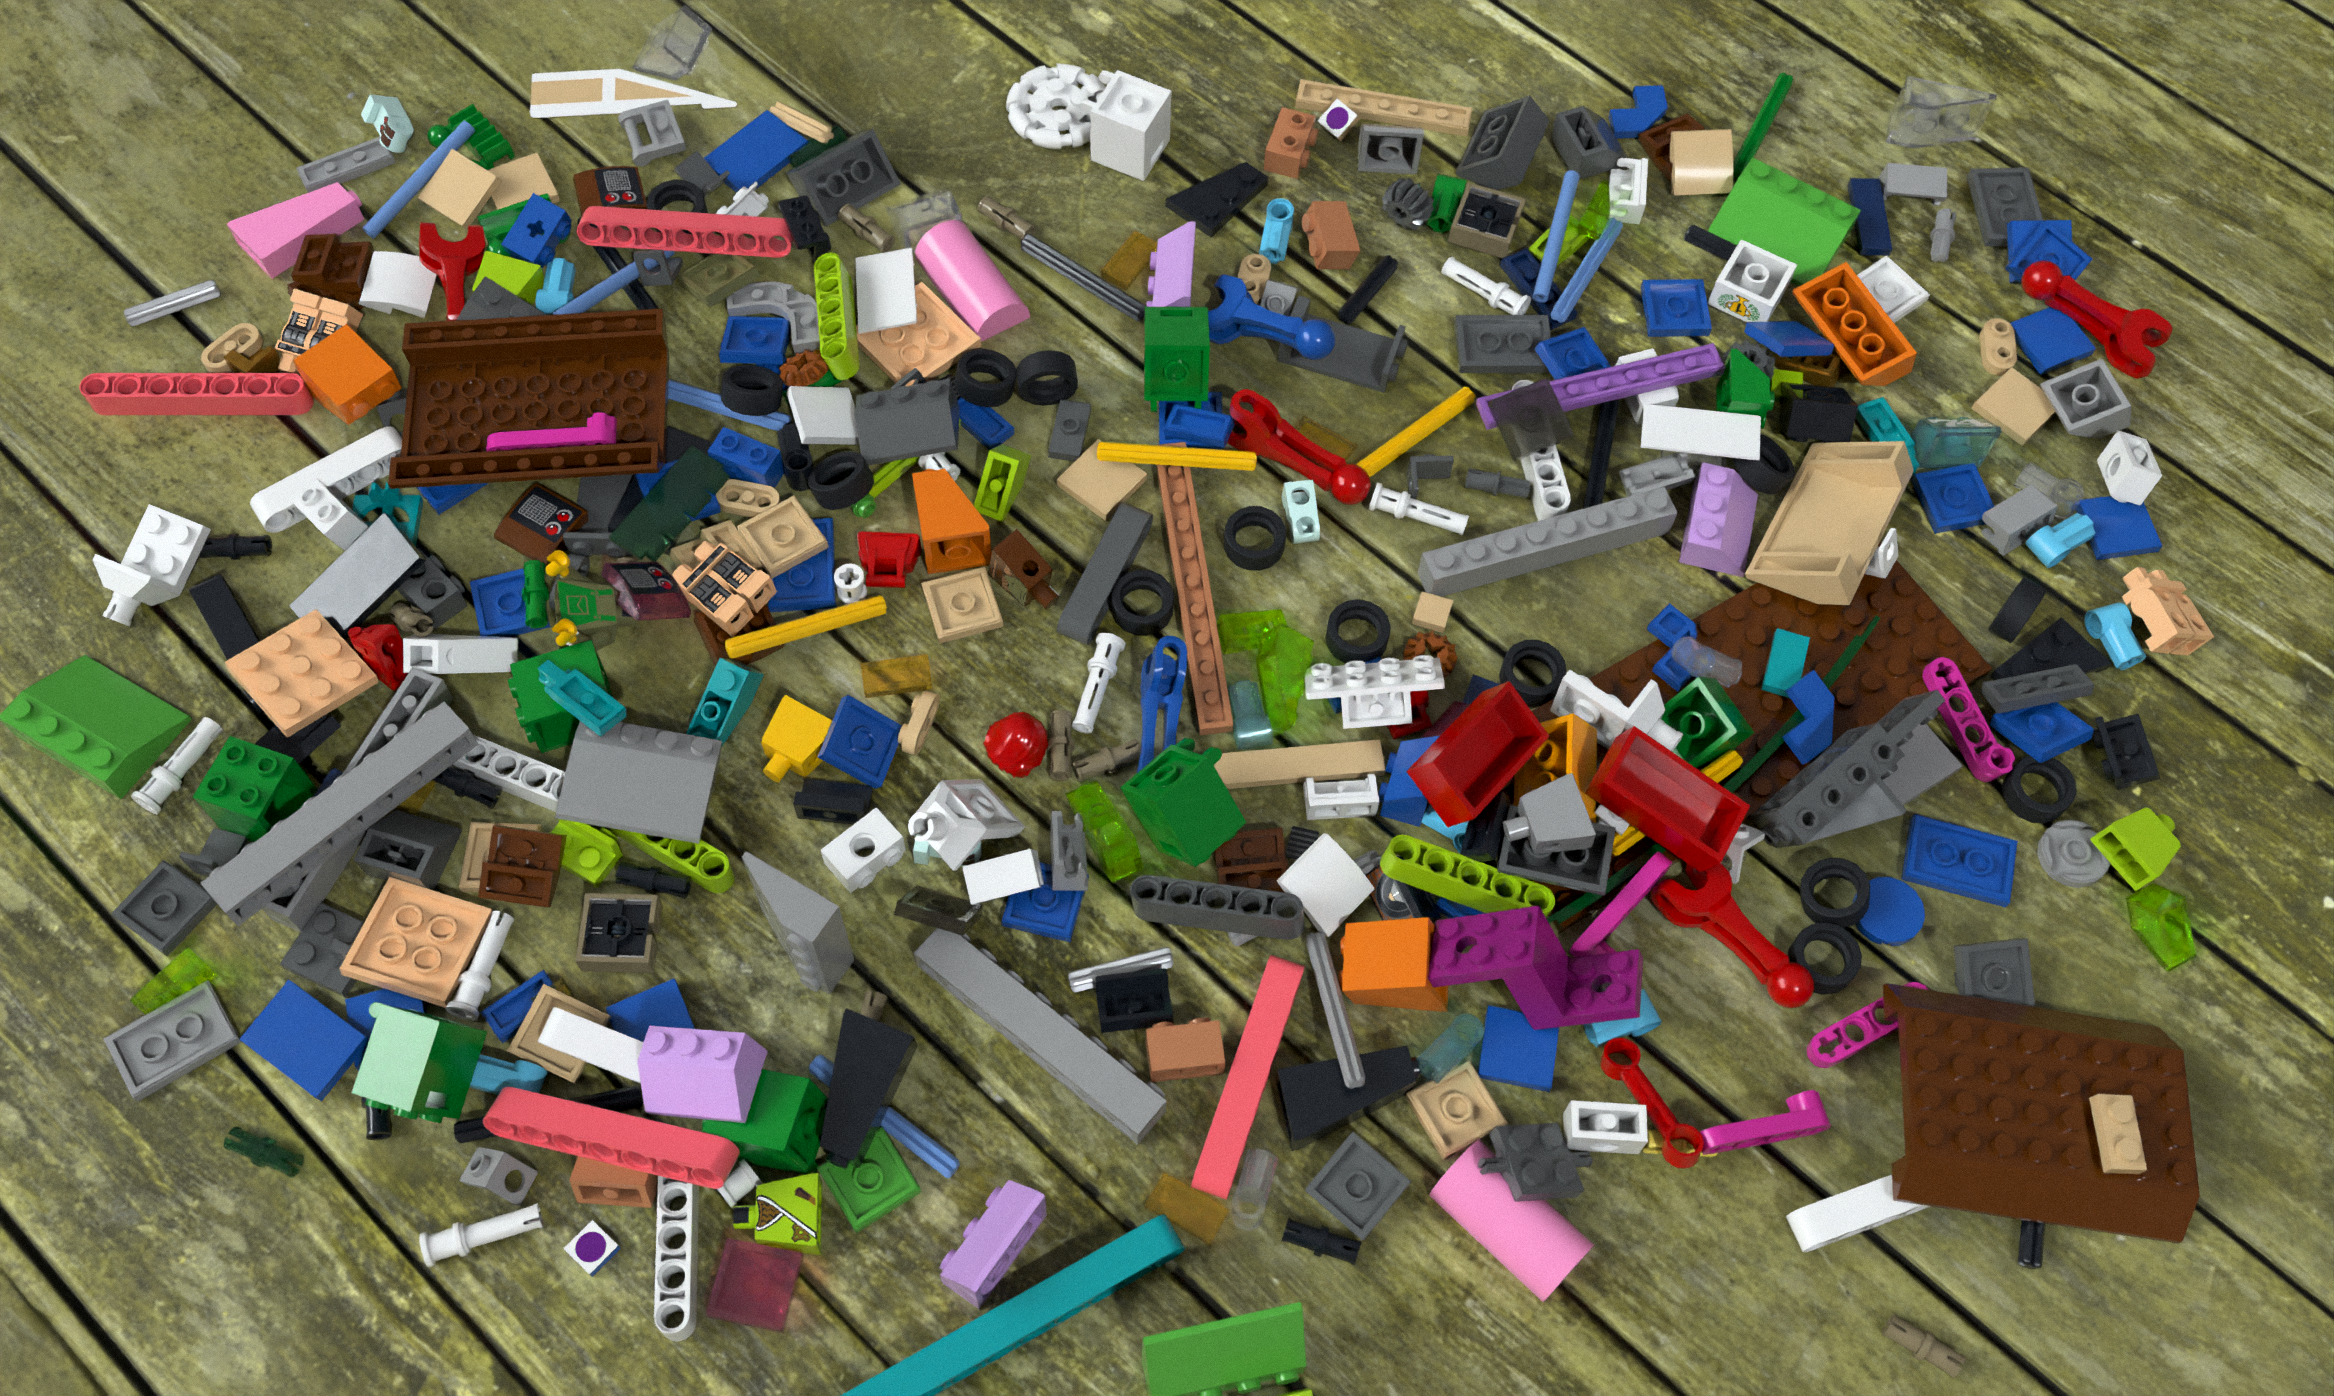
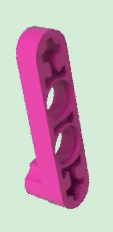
M593 413L592 417L587 418V427L492 433L487 437L486 452L616 444L617 419L606 413Z
M1941 657L1925 666L1922 675L1924 683L1929 692L1938 690L1946 700L1938 709L1974 777L1982 782H1991L2013 769L2012 763L2015 760L2014 753L2010 748H2005L1997 743L1956 664L1948 658ZM1944 671L1946 677L1938 678L1935 672ZM1952 685L1953 689H1951L1947 693L1943 691L1944 688H1948ZM1951 696L1957 697L1962 701L1964 708L1961 713L1954 711L1950 707L1949 699ZM1966 727H1973L1977 730L1980 736L1978 743L1968 740L1965 734ZM1983 746L1985 747V750L1976 754V750Z
M1660 851L1656 852L1570 948L1569 953L1573 957H1583L1616 952L1605 940L1664 876L1673 862Z
M1917 982L1903 985L1929 990L1925 985ZM1883 997L1817 1033L1810 1040L1806 1048L1809 1060L1817 1067L1830 1068L1899 1030L1898 1022L1893 1021L1892 1025H1883L1875 1017L1876 1009H1884ZM1856 1025L1860 1027L1864 1033V1040L1861 1042L1851 1040L1846 1034V1026ZM1836 1039L1840 1044L1830 1054H1821L1818 1051L1821 1045L1823 1047L1828 1046Z
M1808 1090L1786 1099L1790 1113L1714 1126L1701 1131L1700 1133L1704 1140L1702 1154H1715L1806 1137L1829 1129L1831 1124L1818 1091Z

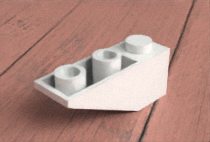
M414 634L403 638L404 673H409L412 667L428 674L512 672L510 664L518 662V638L441 634H429L420 637Z

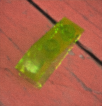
M1283 623L1263 633L1256 658L1268 734L1271 737L1290 730L1296 723L1298 717L1296 710L1299 698L1305 690L1304 679L1306 671L1313 659L1311 652L1314 640Z
M1097 781L1082 785L1078 789L1065 794L1074 814L1082 816V830L1085 832V836L1100 866L1111 882L1144 869L1136 837Z

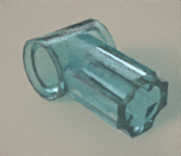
M1249 680L1238 681L1228 688L1229 700L1234 716L1233 731L1237 749L1272 745L1271 723L1267 714L1264 715L1257 683L1250 682Z
M1460 1014L1457 1016L1452 1024L1417 1057L1416 1060L1418 1061L1420 1073L1427 1080H1432L1438 1084L1464 1058L1469 1056L1480 1042L1484 1034L1481 1021L1471 1014ZM1457 1032L1466 1034L1469 1040L1462 1039Z

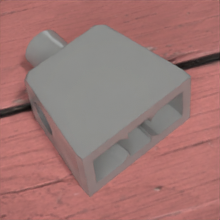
M1572 773L1520 797L1518 804L1520 817L1503 821L1507 840L1511 842L1528 837L1532 851L1535 854L1590 848L1596 836Z

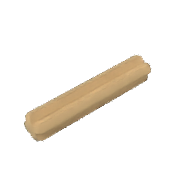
M776 102L775 106L770 108V112L785 124L824 144L834 137L831 127L782 102Z

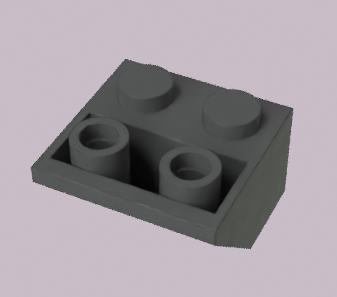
M1581 106L1556 114L1551 139L1569 170L1579 173V180L1610 171L1611 169L1620 168V166H1617V160L1628 158L1605 119L1585 106Z
M394 810L368 829L354 861L368 876L385 881L392 877L434 891L462 830Z

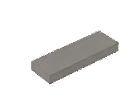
M380 137L299 166L296 169L309 193L337 182L339 184L395 164V160L390 150L383 147L380 143Z

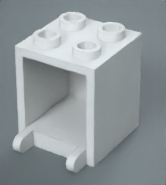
M1103 70L1098 78L1107 86L1096 103L1083 99L1079 105L1083 112L1090 114L1091 161L1144 181L1170 141L1171 90L1119 70L1115 74Z

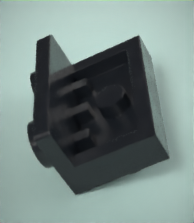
M807 195L779 201L780 212L799 250L807 248L815 264L821 255L831 250L829 236L821 226L817 211L813 209Z
M2139 713L2104 722L2102 716L2095 718L2097 729L2093 731V741L2097 750L2104 749L2107 759L2101 760L2102 768L2107 780L2114 779L2117 790L2160 779Z
M1162 968L1095 977L1101 1033L1149 1028L1160 1022L1174 1023L1167 969Z

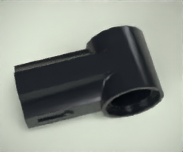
M795 423L784 425L777 432L787 483L793 490L810 489L808 477L814 469L809 445L802 444Z

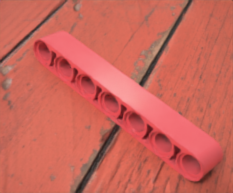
M591 206L585 209L577 227L578 238L583 243L603 247L781 258L789 254L793 243L792 235L785 220L770 217ZM589 224H594V225H596L598 228H594V227L590 226ZM620 226H626L629 230H625ZM651 228H657L661 232H655ZM682 230H688L692 234H686ZM713 232H719L723 236H717ZM743 234H750V235H752L754 238H748V237L744 236ZM774 236H781L785 240H778Z
M93 373L82 379L79 385L82 395L92 409L100 415H301L308 412L314 404V399L302 377L294 373Z
M1270 955L1197 1164L1191 1188L1227 1200L1303 976L1304 965Z
M504 1087L483 1119L486 1129L502 1138L712 1189H719L724 1185L740 1152L732 1141L720 1136L515 1087Z

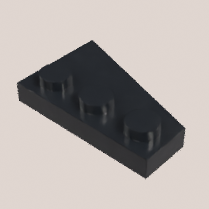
M1244 162L1166 198L1165 207L1187 222H1196V228L1209 237H1213L1268 185L1269 177L1249 163Z
M2061 617L1994 670L1990 677L1993 680L2074 664H2077L2085 674L2094 671L2097 673L2106 670L2112 663Z

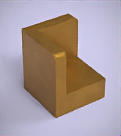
M267 346L264 350L260 348L248 359L234 349L223 357L232 373H278L280 371L278 369L280 357L271 346Z

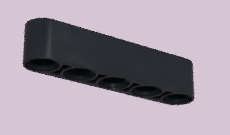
M221 573L188 589L227 660L260 642ZM244 689L246 695L248 696L250 702L252 703L258 714L260 715L264 713L260 706Z

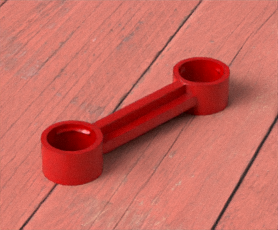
M1626 1038L1609 1040L1604 1047L1600 1061L1602 1071L1614 1080L1623 1081L1639 1105H1646L1647 1116L1664 1138L1662 1144L1664 1159L1677 1168L1685 1169L1694 1166L1698 1162L1704 1146L1701 1133L1693 1126L1680 1124L1638 1066L1641 1058L1638 1046ZM1613 1053L1623 1054L1632 1061V1064L1619 1065L1613 1062L1609 1055ZM1674 1139L1685 1140L1694 1147L1695 1151L1692 1153H1682L1676 1150L1670 1141Z

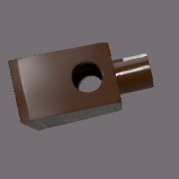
M1017 529L992 549L988 575L1022 606H1027L1036 599L1047 610L1060 597L1049 585L1053 571L1052 568Z

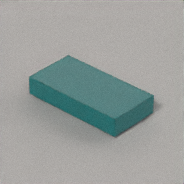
M1776 629L1761 690L1790 698L1785 690L1802 677L1810 637Z

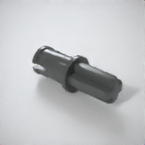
M1472 468L1468 469L1465 488L1490 492L1493 493V496H1497L1498 492L1524 498L1528 497L1531 487L1530 481L1502 476L1501 471L1493 473Z

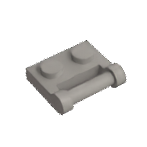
M668 99L630 109L619 114L618 120L628 136L633 150L631 156L635 165L645 166L652 159L686 150ZM638 123H645L652 144L643 145L637 129Z

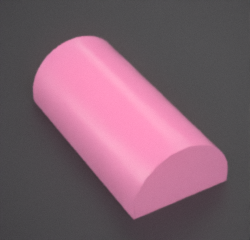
M958 220L942 222L930 229L921 238L915 250L916 261L952 311L981 338V342L1030 318V312L963 222Z
M1479 1139L1447 1170L1434 1186L1429 1196L1544 1302L1593 1248L1594 1244L1546 1200L1515 1202L1510 1187L1502 1177V1174H1481L1480 1170L1482 1168L1478 1169L1479 1159L1496 1158V1154Z

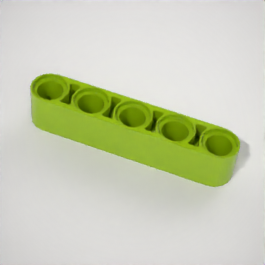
M830 252L821 255L814 264L820 353L834 377L838 380H847L858 372L860 366L852 278L839 255Z
M603 827L681 875L691 876V881L710 892L723 893L730 889L734 883L735 875L728 857L701 839L699 844L670 838H663L658 842H653L652 839L655 837L653 835ZM695 851L694 854L687 859L680 858L684 852ZM715 868L724 869L717 876H709V873Z
M1402 834L1392 838L1380 859L1381 870L1386 876L1484 913L1532 907L1531 904L1539 906L1545 917H1547L1555 905V897L1552 891L1544 885L1522 877L1499 873L1497 868L1409 835ZM1395 854L1402 856L1405 860L1398 858ZM1430 867H1433V868L1436 869L1438 872H1435V871L1431 870ZM1463 879H1466L1471 884L1466 883ZM1496 891L1502 893L1504 897L1499 895Z

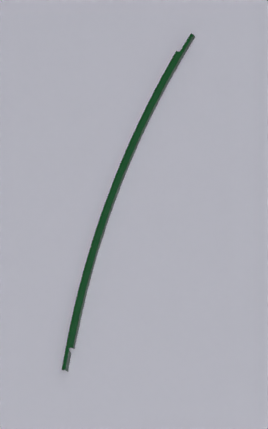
M1876 615L1871 619L1861 636L1855 635L1846 649L1824 676L1822 681L1828 689L1834 684L1881 619L1879 616ZM1797 709L1762 749L1723 787L1733 793L1784 742L1782 736L1804 720L1801 712ZM1659 843L1653 845L1627 866L1608 878L1605 894L1638 872L1656 852L1660 851L1663 853L1667 849ZM1588 892L1546 919L1549 924L1557 920L1558 926L1603 897V895Z

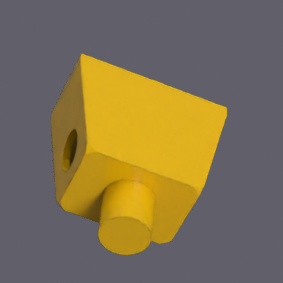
M784 695L762 737L761 744L764 753L770 758V761L763 769V773L775 782H780L789 769L802 777L808 776L823 761L818 758V754L832 720Z

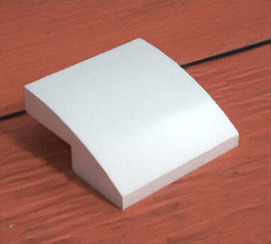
M374 251L359 305L387 314H391L392 308L424 318L436 274L423 266L419 256L397 252Z
M1323 833L1277 880L1285 893L1294 894L1301 899L1303 910L1318 932H1322L1327 937L1375 889L1351 857L1326 833Z

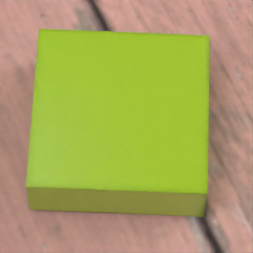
M1774 369V375L1770 381V391L1775 393V401L1780 402L1782 396L1781 382L1803 384V372ZM1793 390L1799 398L1803 399V390Z

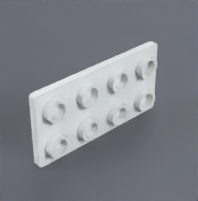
M1419 655L1414 657L1413 660L1399 661L1397 658H1384L1379 663L1366 664L1363 661L1356 660L1347 662L1342 666L1319 663L1305 669L1306 699L1341 697L1343 729L1411 724L1410 691L1445 688L1440 658H1433L1430 655Z

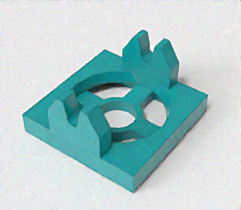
M372 483L368 495H355L352 510L361 519L369 511L377 507L383 508L382 514L390 515L416 547L424 502L421 495H402L399 488L390 489L388 483H386L385 489L380 488L377 483ZM395 508L404 510L409 517V522H397L393 517ZM374 522L365 523L370 527Z

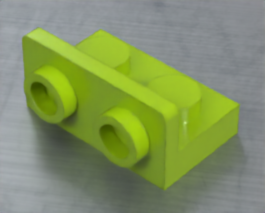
M558 819L559 823L551 833L567 835L561 867L598 888L623 856L617 844L618 838L612 832L602 827L598 831L589 824Z

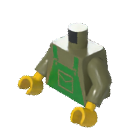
M556 550L547 557V560L551 563L546 566V573L552 577L559 574L560 578L557 579L554 594L556 625L552 628V631L558 635L555 640L557 645H559V649L592 640L598 651L615 642L618 625H635V605H616L614 588L583 576L570 566L568 556L561 550Z

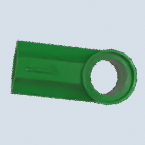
M1437 174L1432 193V199L1434 200L1432 206L1434 210L1431 213V217L1427 220V225L1434 232L1444 233L1451 229L1457 208L1465 192L1466 179Z

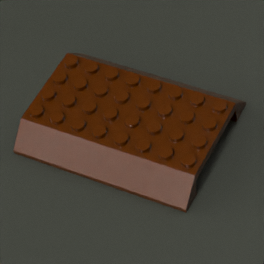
M663 309L405 323L402 351L410 367L401 456L391 457L388 480L390 489L658 473L666 464L670 357ZM593 413H606L617 419L616 444L486 452L487 437L492 433L587 427V418L592 417Z
M1889 983L1883 985L1884 1020L1895 1021L1899 1025L1905 1156L1891 1163L1893 1201L2177 1244L2183 1241L2200 1194L2184 1052L2163 1030L2156 1026ZM2096 1094L2130 1095L2133 1097L2147 1171L2140 1174L2103 1172L2090 1097Z

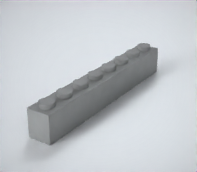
M1665 487L1424 552L1421 556L1418 576L1426 593L1442 597L1669 534L1678 512Z
M412 667L343 774H347L361 764L367 755L378 751L389 743L398 732L408 729L420 720L429 709L436 708L442 702L449 706L454 698L443 679ZM368 829L263 907L262 910L273 921L302 932L364 839Z
M442 702L436 708L426 711L422 718L408 729L398 732L381 749L367 755L357 767L347 774L336 778L332 785L318 796L308 799L299 810L287 819L277 822L271 831L259 840L246 845L240 854L228 863L215 868L208 878L201 882V885L237 926H240L479 744L467 725L445 702Z
M942 922L914 952L916 966L1138 1145L1166 1112L1167 1100L1164 1099V1092L1154 1083L1148 1081L1145 1084L1135 1076L1137 1072L1128 1062L1123 1059L1117 1061L1107 1053L1108 1048L1098 1038L1091 1036L1089 1039L1080 1032V1026L1069 1015L1063 1014L1060 1016L1051 1008V1002L1040 992L1033 994L1025 988V983L1018 974L1012 970L1005 972L996 964V958L984 948L978 950L970 944V938L964 931L956 926L950 928Z

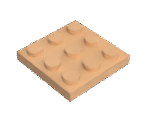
M923 282L915 286L917 304L916 324L859 334L858 325L856 326L858 347L895 384L915 367L922 374L926 382L932 381L958 363L963 354L981 347V338ZM915 380L908 382L905 386H912Z
M317 609L225 661L227 670L287 738L378 683L377 675Z
M389 877L340 967L341 974L446 1008L459 984L460 974H463L484 935L491 918L492 909Z

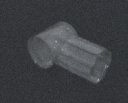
M2033 463L2027 464L2013 485L2020 490L2033 485L2057 504L2058 507L2054 516L2056 520H2066L2071 517L2084 496V488L2079 482L2067 478L2059 480Z
M1683 637L1673 645L1671 653L1674 662L1694 677L1716 678L1720 685L1729 688L1731 685L1737 684L1743 674L1741 671L1743 663L1739 659L1703 645L1693 637Z
M1258 1148L1247 1150L1231 1207L1232 1221L1242 1230H1254L1264 1220L1266 1205L1279 1158L1272 1155L1269 1151ZM1250 1202L1255 1204L1258 1211L1253 1214H1245L1239 1209V1206L1242 1203Z

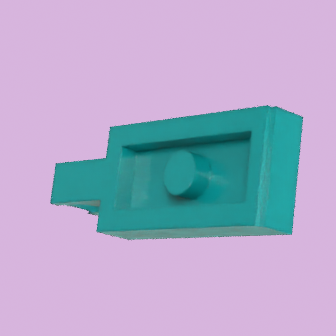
M1884 397L1858 405L1856 419L1871 442H1905L1914 469L1912 476H1914L1920 465L1915 458V442Z
M547 660L538 667L540 676L538 679L545 685V692L549 697L600 737L627 716L626 708L577 669L572 671L567 669L564 672L550 660Z

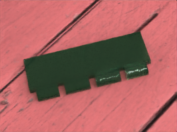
M691 446L609 536V540L640 560L646 556L651 561L656 562L671 545L665 537L675 541L691 523V519L686 514L695 518L712 499L709 493L716 495L730 479V476L723 470V464Z

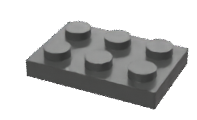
M1980 168L1969 170L1966 177L1985 247L2008 246L2007 224L2011 221L2043 220L2029 168Z
M1456 315L1454 326L1459 373H1550L1534 349L1539 342L1551 338L1548 315Z

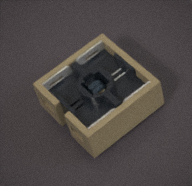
M1468 182L1453 220L1448 242L1496 257L1506 258L1514 233H1516L1526 199Z
M585 893L575 960L580 970L589 972L654 973L658 945L653 937V933H659L663 908L658 895Z

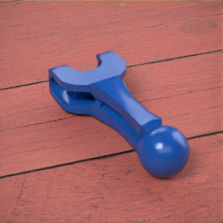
M1222 274L1213 286L1216 287L1223 303L1218 308L1208 311L1210 342L1224 344L1240 336L1261 337L1289 345L1309 360H1321L1332 352L1335 346V333L1332 327L1325 321L1311 319L1303 322L1301 318L1285 316L1255 304L1242 279Z
M1175 636L1162 637L1154 647L1153 653L1146 658L1142 666L1140 684L1142 696L1140 700L1142 741L1137 773L1154 759L1155 727L1158 709L1163 710L1162 752L1171 744L1176 745L1177 725L1183 701L1181 692L1187 668V646L1183 640ZM1170 646L1175 649L1177 653L1176 661L1171 656L1163 654L1164 647Z

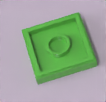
M883 1127L878 1129L860 1168L849 1164L847 1169H843L828 1161L817 1167L855 1233L863 1230L921 1193L919 1185Z

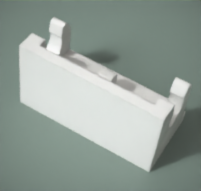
M1620 158L1617 160V166L1628 167L1629 169H1611L1607 220L1615 218L1617 221L1624 223L1640 224L1646 205L1648 159Z
M1368 774V778H1365V780L1314 783L1313 777L1306 778L1303 788L1307 820L1376 816L1379 795L1375 774Z
M1033 849L962 866L971 905L1041 888V885H1044L1038 852Z

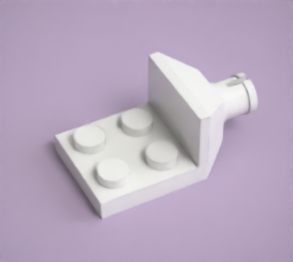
M149 504L121 564L97 554L93 558L103 586L114 591L107 610L104 611L102 616L130 627L131 620L141 602L153 606L180 596L211 529Z
M1569 670L1560 683L1550 709L1551 712L1559 717L1574 713L1597 729V743L1608 750L1617 736L1633 726L1672 752L1684 735L1664 723L1665 721L1661 719L1665 712V707L1658 684L1652 679L1632 705L1627 708L1616 696L1606 694L1594 686L1587 677Z
M982 779L941 780L911 817L908 825L910 835L920 834L914 839L920 842L927 841L953 871L961 866L982 839L1017 837L1025 828L1021 821Z

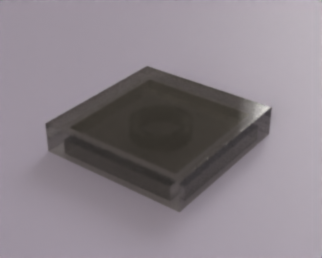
M1548 378L1490 400L1487 404L1514 462L1567 441L1574 436Z
M917 885L897 901L894 915L963 936L981 918L984 905H971V902Z

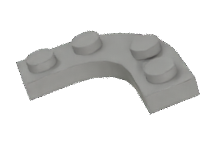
M757 282L750 283L727 297L729 316H746L759 313H773L783 316L791 324L792 346L795 354L803 353L807 349L811 351L820 350L817 303L808 293L804 295L794 290L793 285L786 283Z

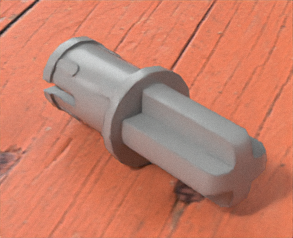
M1941 209L1936 214L1935 228L1930 234L1932 241L1931 260L1933 262H1945L1948 259L1950 244L1955 240L1953 228L1956 213L1954 211L1951 213V209Z

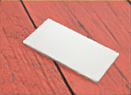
M912 247L855 258L859 334L916 324L915 264L913 263Z
M1644 404L1640 448L1759 461L1761 416Z

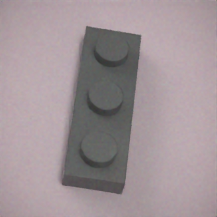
M2074 664L1983 682L1981 693L1999 714L2092 695L2094 684L2080 667Z

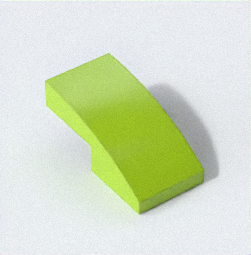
M1572 215L1569 216L1557 265L1576 252L1592 235V231ZM1549 228L1528 248L1530 253L1541 262L1550 232Z

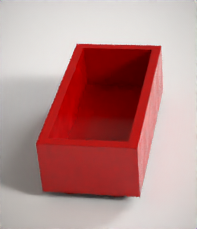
M1508 681L1483 691L1406 772L1445 825L1451 827L1475 819L1550 736L1511 682Z
M1635 726L1614 739L1585 792L1699 872H1703L1722 862L1750 808L1749 804Z

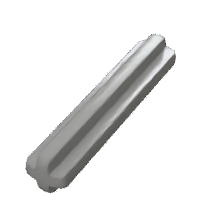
M210 279L126 308L124 315L130 326L134 327L218 298L221 294L216 282Z
M1163 947L1068 973L1069 985L1072 992L1077 993L1096 988V976L1162 968L1168 969L1173 966V956L1169 947Z

